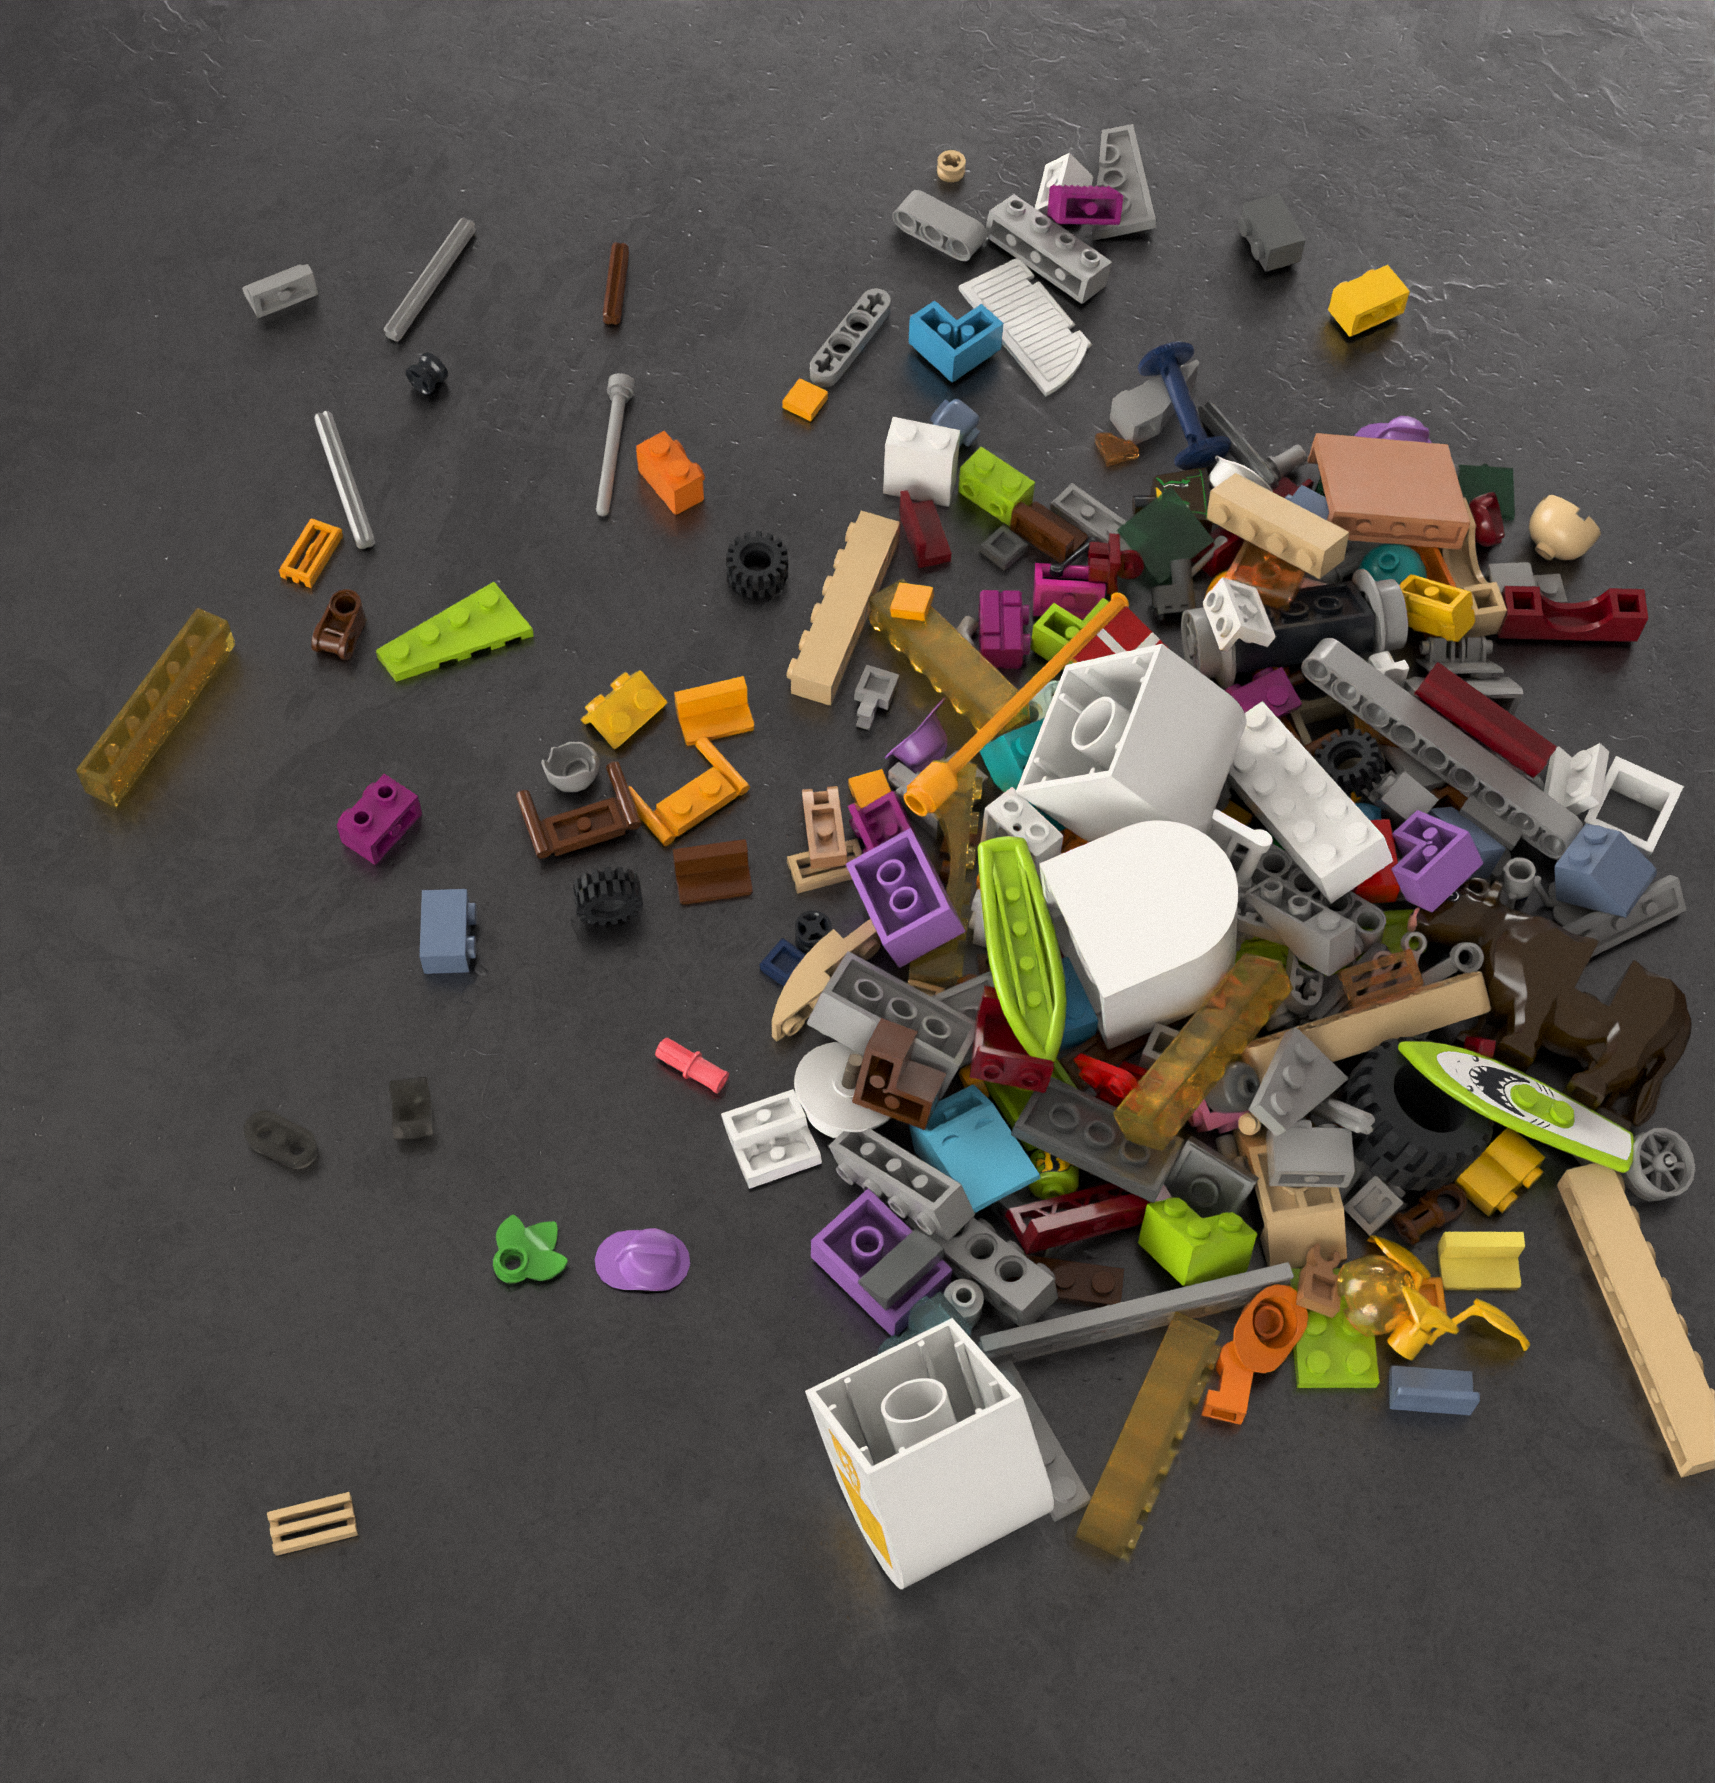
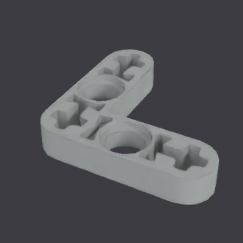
M1238 892V908L1241 909V914L1244 916L1239 915L1237 911V931L1287 946L1260 914L1257 917L1258 914H1255L1257 911L1245 898V893ZM1289 948L1283 987V1001L1290 1011L1296 1014H1307L1320 1001L1324 974L1316 969L1313 971L1303 969L1298 963L1297 956ZM1303 983H1307L1303 989V997L1307 1000L1302 999L1301 993L1298 992Z

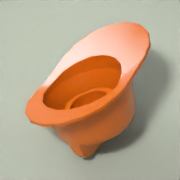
M1281 1284L1267 1286L1248 1301L1241 1312V1316L1234 1328L1233 1343L1236 1355L1242 1364L1253 1372L1264 1374L1276 1370L1301 1339L1307 1328V1308L1296 1305L1297 1291L1292 1287Z

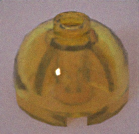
M1371 1254L1356 1258L1342 1266L1337 1281L1338 1297L1345 1295L1349 1308L1343 1309L1348 1321L1357 1331L1367 1337L1385 1335L1402 1326L1412 1314L1402 1288L1406 1285L1415 1290V1284L1405 1268L1394 1259L1383 1255Z

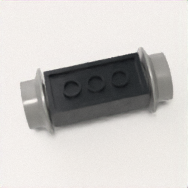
M1365 569L1356 570L1351 581L1260 594V599L1276 636L1268 647L1253 642L1247 643L1238 638L1227 652L1220 650L1204 607L1185 610L1181 620V638L1185 661L1207 678H1215L1223 690L1234 684L1235 674L1238 672L1252 673L1258 669L1269 667L1285 668L1291 664L1303 663L1319 642L1325 638L1339 641L1355 654H1360L1361 658L1368 662L1371 655L1383 651L1402 649L1406 644L1408 635L1407 609L1400 586L1394 579L1374 581L1371 574Z

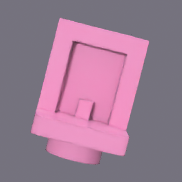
M1202 1092L1185 1096L1187 1105H1185L1184 1109L1187 1120L1192 1127L1196 1126L1198 1133L1217 1128L1219 1134L1236 1129L1239 1127V1118L1249 1112V1110L1228 1114L1218 1113L1214 1110L1209 1112Z

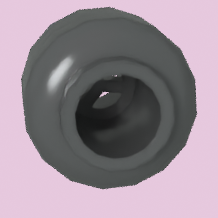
M1239 1061L1213 1065L1206 1071L1201 1091L1208 1106L1215 1112L1223 1114L1239 1113L1249 1110L1260 1087L1256 1072L1247 1063Z

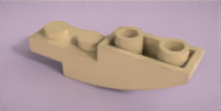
M871 918L844 939L833 929L804 956L794 969L781 992L772 1017V1037L776 1042L785 1035H794L802 1028L805 1020L810 1017L822 991L848 951L864 960L870 959L877 953L881 940Z

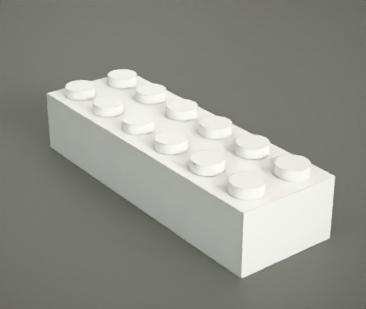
M1263 701L1245 713L1246 726L1227 775V779L1232 786L1231 788L1328 901L1333 903L1393 862L1385 837Z

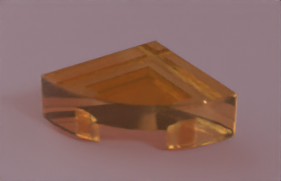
M1109 432L1097 433L1095 435V443L1107 466L1138 458L1139 449L1129 439L1126 441L1112 436L1113 433Z

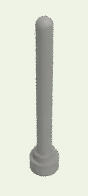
M621 373L611 375L607 386V393L612 401L596 505V512L600 516H606L610 511L625 403L634 394V379L629 375Z

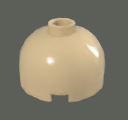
M1548 495L1547 498L1544 496L1532 513L1529 522L1531 538L1537 545L1535 550L1547 560H1552L1553 558L1574 560L1583 556L1601 535L1600 529L1589 516L1585 521L1576 514L1579 511L1577 506L1554 495Z

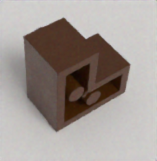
M881 1018L865 1048L852 1103L925 1130L940 1100L947 1073L910 1060L918 1031Z

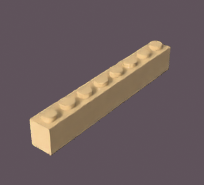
M1597 1163L1566 1170L1557 1184L1678 1472L1682 1478L1714 1469L1715 1390L1709 1388L1703 1374L1704 1364L1702 1358L1697 1351H1693L1687 1337V1324L1683 1316L1677 1314L1671 1301L1672 1292L1670 1285L1664 1277H1661L1655 1264L1656 1255L1654 1248L1650 1242L1644 1239L1640 1229L1639 1214L1636 1208L1630 1206L1624 1193L1625 1184L1620 1172Z

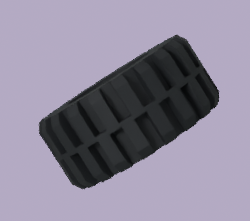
M1414 1037L1388 1039L1381 1042L1379 1046H1375L1347 1076L1349 1079L1341 1085V1090L1337 1095V1100L1368 1112L1375 1118V1122L1371 1125L1373 1131L1370 1134L1366 1135L1361 1132L1356 1133L1352 1131L1353 1154L1359 1162L1363 1160L1370 1167L1368 1170L1375 1176L1382 1175L1386 1177L1389 1184L1398 1187L1405 1184L1406 1189L1421 1191L1423 1188L1430 1191L1440 1189L1443 1185H1449L1455 1181L1486 1150V1145L1491 1141L1493 1135L1492 1126L1494 1121L1452 1098L1434 1085L1398 1050L1399 1043L1415 1041ZM1419 1038L1416 1042H1433V1041L1428 1040V1039H1424V1038ZM1396 1096L1403 1097L1418 1106L1430 1120L1434 1132L1412 1121L1401 1109Z

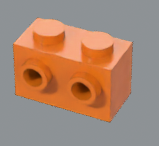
M664 430L636 446L638 471L675 516L704 500L703 481L705 480L703 470L696 462L692 463L687 458L685 450L678 440L673 441Z

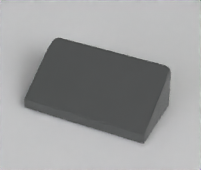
M915 1229L859 1279L858 1284L886 1311L944 1258L945 1249L939 1243Z

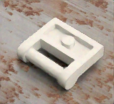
M1215 809L1206 835L1220 846L1230 862L1239 843L1248 848L1239 870L1235 872L1238 892L1245 893L1252 886L1253 881L1251 877L1262 854L1266 853L1272 844V836L1264 830H1253Z

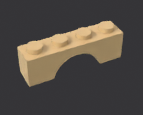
M1464 498L1471 523L1461 549L1439 548L1456 587L1472 592V609H1474L1475 623L1463 636L1466 639V637L1498 634L1507 609L1497 582L1488 583L1481 573L1475 549L1476 524L1467 499Z

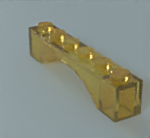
M933 760V762L945 764L948 762L942 760ZM967 763L956 774L958 789L933 813L946 838L950 857V875L946 892L966 932L911 961L909 980H918L936 986L953 987L954 976L962 977L964 954H957L958 940L966 941L968 918H961L962 904L970 905L972 883L964 881L966 869H973L976 848L968 847L969 834H977L979 812H973L972 806L973 798L981 799L983 777H976L977 764Z

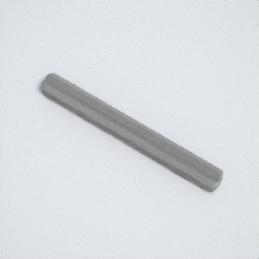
M465 217L459 219L384 327L387 338L399 341L474 234L475 223L472 220H468Z
M329 411L317 413L314 417L356 545L359 549L363 550L367 547H372L375 544L374 536L333 415Z

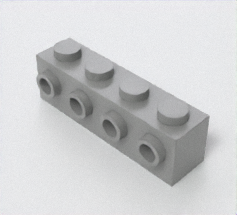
M1015 194L989 211L986 224L987 238L1081 304L1106 287L1112 261Z
M870 1128L862 1132L843 1131L829 1145L838 1164L836 1171L845 1182L850 1185L856 1183L864 1191L869 1189L879 1199L888 1203L898 1216L902 1218L908 1216L915 1220L916 1224L928 1235L935 1233L949 1241L975 1215L960 1183Z

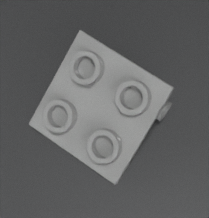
M1485 636L1466 637V643L1465 638L1462 637L1457 642L1456 657L1455 641H1446L1442 637H1427V640L1420 641V654L1425 655V659H1416V662L1427 669V672H1430L1435 664L1439 662L1454 674L1470 673L1471 678L1488 679L1492 678V673H1504L1503 668L1486 658V654L1492 653L1493 643L1492 640H1486Z

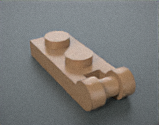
M838 786L827 787V791L813 792V789H803L802 799L811 869L846 865L848 863Z

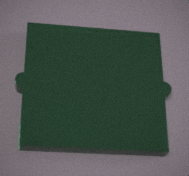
M1458 464L1460 473L1457 478L1463 498L1467 499L1468 504L1478 496L1495 492L1502 519L1514 520L1513 468L1489 467L1488 464H1482V466Z

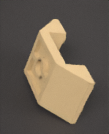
M1308 1116L1303 1117L1306 1120H1311ZM1311 1120L1312 1128H1316L1317 1126ZM1261 1123L1260 1130L1253 1135L1242 1133L1239 1127L1233 1129L1239 1156L1247 1158L1250 1172L1259 1177L1254 1187L1265 1226L1260 1240L1267 1267L1289 1262L1291 1268H1303L1307 1264L1306 1255L1316 1243L1320 1245V1256L1327 1261V1258L1334 1251H1338L1340 1253V1263L1346 1262L1345 1216L1339 1188L1269 1186L1266 1147L1268 1128Z

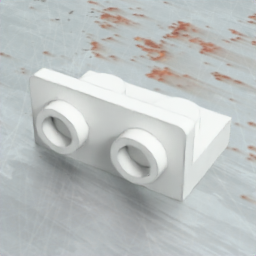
M1222 577L1206 595L1203 606L1220 650L1227 652L1238 638L1247 643L1253 642L1266 647L1275 639L1276 636L1256 588Z
M1599 743L1571 757L1558 746L1550 757L1544 792L1575 815L1601 803L1609 751Z

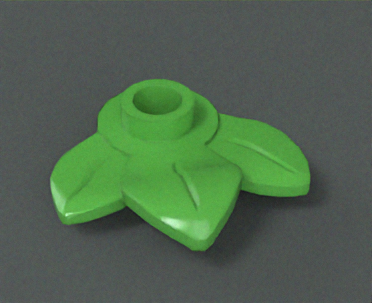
M511 1215L503 1221L496 1233L499 1250L493 1259V1268L497 1277L507 1283H518L526 1278L544 1281L553 1278L563 1271L568 1260L562 1254L554 1251L558 1239L556 1222H542L525 1228L520 1219L515 1215ZM511 1260H517L521 1263L515 1270H510L506 1267L507 1263Z

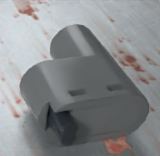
M1190 559L1170 561L1173 585L1151 588L1152 605L1155 610V616H1158V621L1165 620V615L1183 614L1185 610L1196 608Z

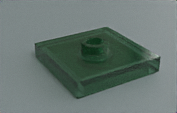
M1172 487L1168 488L1117 530V533L1129 548L1141 554L1145 568L1159 585L1171 576L1170 561L1179 559L1191 560L1214 541Z

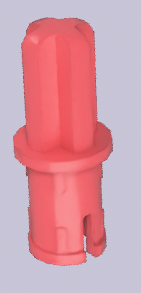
M669 1038L663 1039L656 1049V1057L681 1071L683 1078L688 1079L691 1077L712 1089L716 1094L722 1090L729 1078V1072L703 1059L701 1052L693 1053Z

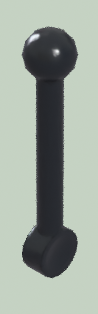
M1095 537L1087 538L1084 546L1060 564H1052L1050 566V575L1061 577L1063 570L1089 550V542H1098Z

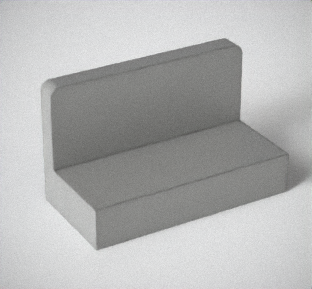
M308 264L294 266L242 288L257 318L318 295L314 274Z

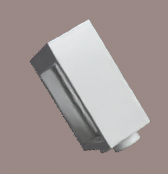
M1616 756L1604 780L1601 803L1589 809L1583 821V826L1587 823L1621 831L1649 860L1684 786ZM1610 789L1660 811L1647 841L1596 819Z
M1011 787L985 807L981 842L1002 836L1024 838L1042 886L1039 863L1060 855L1063 835L1026 799L1015 793L1016 790ZM1014 826H1017L1021 830L1015 831Z

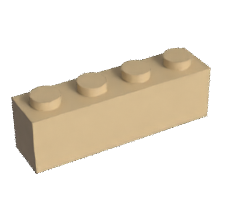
M1234 473L1210 491L1206 519L1314 577L1322 578L1344 561L1349 532L1237 473Z

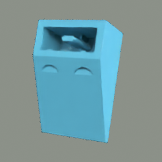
M974 1084L939 1101L925 1130L909 1124L915 1153L924 1162L962 1185L974 1213L1040 1179L1039 1172L1017 1139L1011 1135L1010 1128L994 1104Z

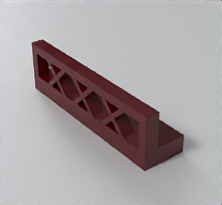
M1108 1183L1009 1208L1006 1217L1025 1253L1030 1254L1143 1224L1147 1203L1152 1202L1133 1193L1121 1196L1127 1190ZM1165 1185L1162 1187L1155 1202L1172 1198ZM1095 1199L1101 1201V1202L1089 1204V1201H1092V1200H1095ZM1056 1209H1067L1066 1211L1055 1213ZM1029 1216L1035 1218L1031 1219L1027 1227L1022 1218Z

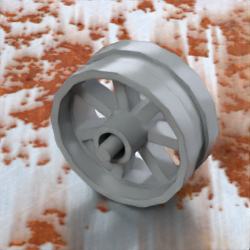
M1653 1128L1634 1135L1633 1163L1627 1172L1621 1173L1627 1187L1637 1197L1646 1201H1662L1669 1197L1678 1196L1688 1190L1694 1180L1695 1163L1693 1153L1687 1142L1677 1132L1667 1128ZM1656 1141L1662 1146L1660 1151H1658ZM1643 1142H1645L1648 1153L1641 1150ZM1674 1170V1176L1669 1171ZM1661 1179L1669 1189L1667 1192L1660 1190Z

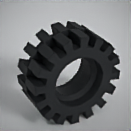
M756 531V537H751L750 532L744 533V540L739 536L736 537L734 545L730 543L728 553H726V572L729 584L732 588L736 586V591L740 594L747 590V597L753 598L754 592H759V598L765 597V591H768L770 596L775 594L776 587L781 590L784 586V580L787 581L788 578L786 546L782 547V541L779 538L773 542V534L767 533L766 538L762 537V531ZM754 558H761L769 561L771 565L764 570L754 571L746 568L744 563Z
M1349 729L1342 730L1343 736L1338 737L1336 732L1331 734V742L1324 739L1320 743L1323 749H1316L1315 755L1317 758L1314 759L1351 799V793L1355 792L1357 798L1363 796L1361 790L1366 788L1368 792H1371L1374 789L1372 782L1377 784L1381 782L1380 774H1385V761L1375 738L1372 739L1371 734L1368 732L1362 734L1360 729H1354L1353 735H1351ZM1362 758L1356 766L1350 769H1337L1340 764L1348 759Z
M604 867V871L599 872L598 869L591 870V875L584 873L581 875V879L577 878L574 881L573 893L577 917H580L581 921L587 920L588 924L593 925L597 921L599 925H606V922L609 921L612 924H618L619 919L625 922L630 920L629 915L635 917L638 915V911H641L643 908L640 880L637 873L633 874V870L627 869L623 871V867H616L615 870H611V867Z

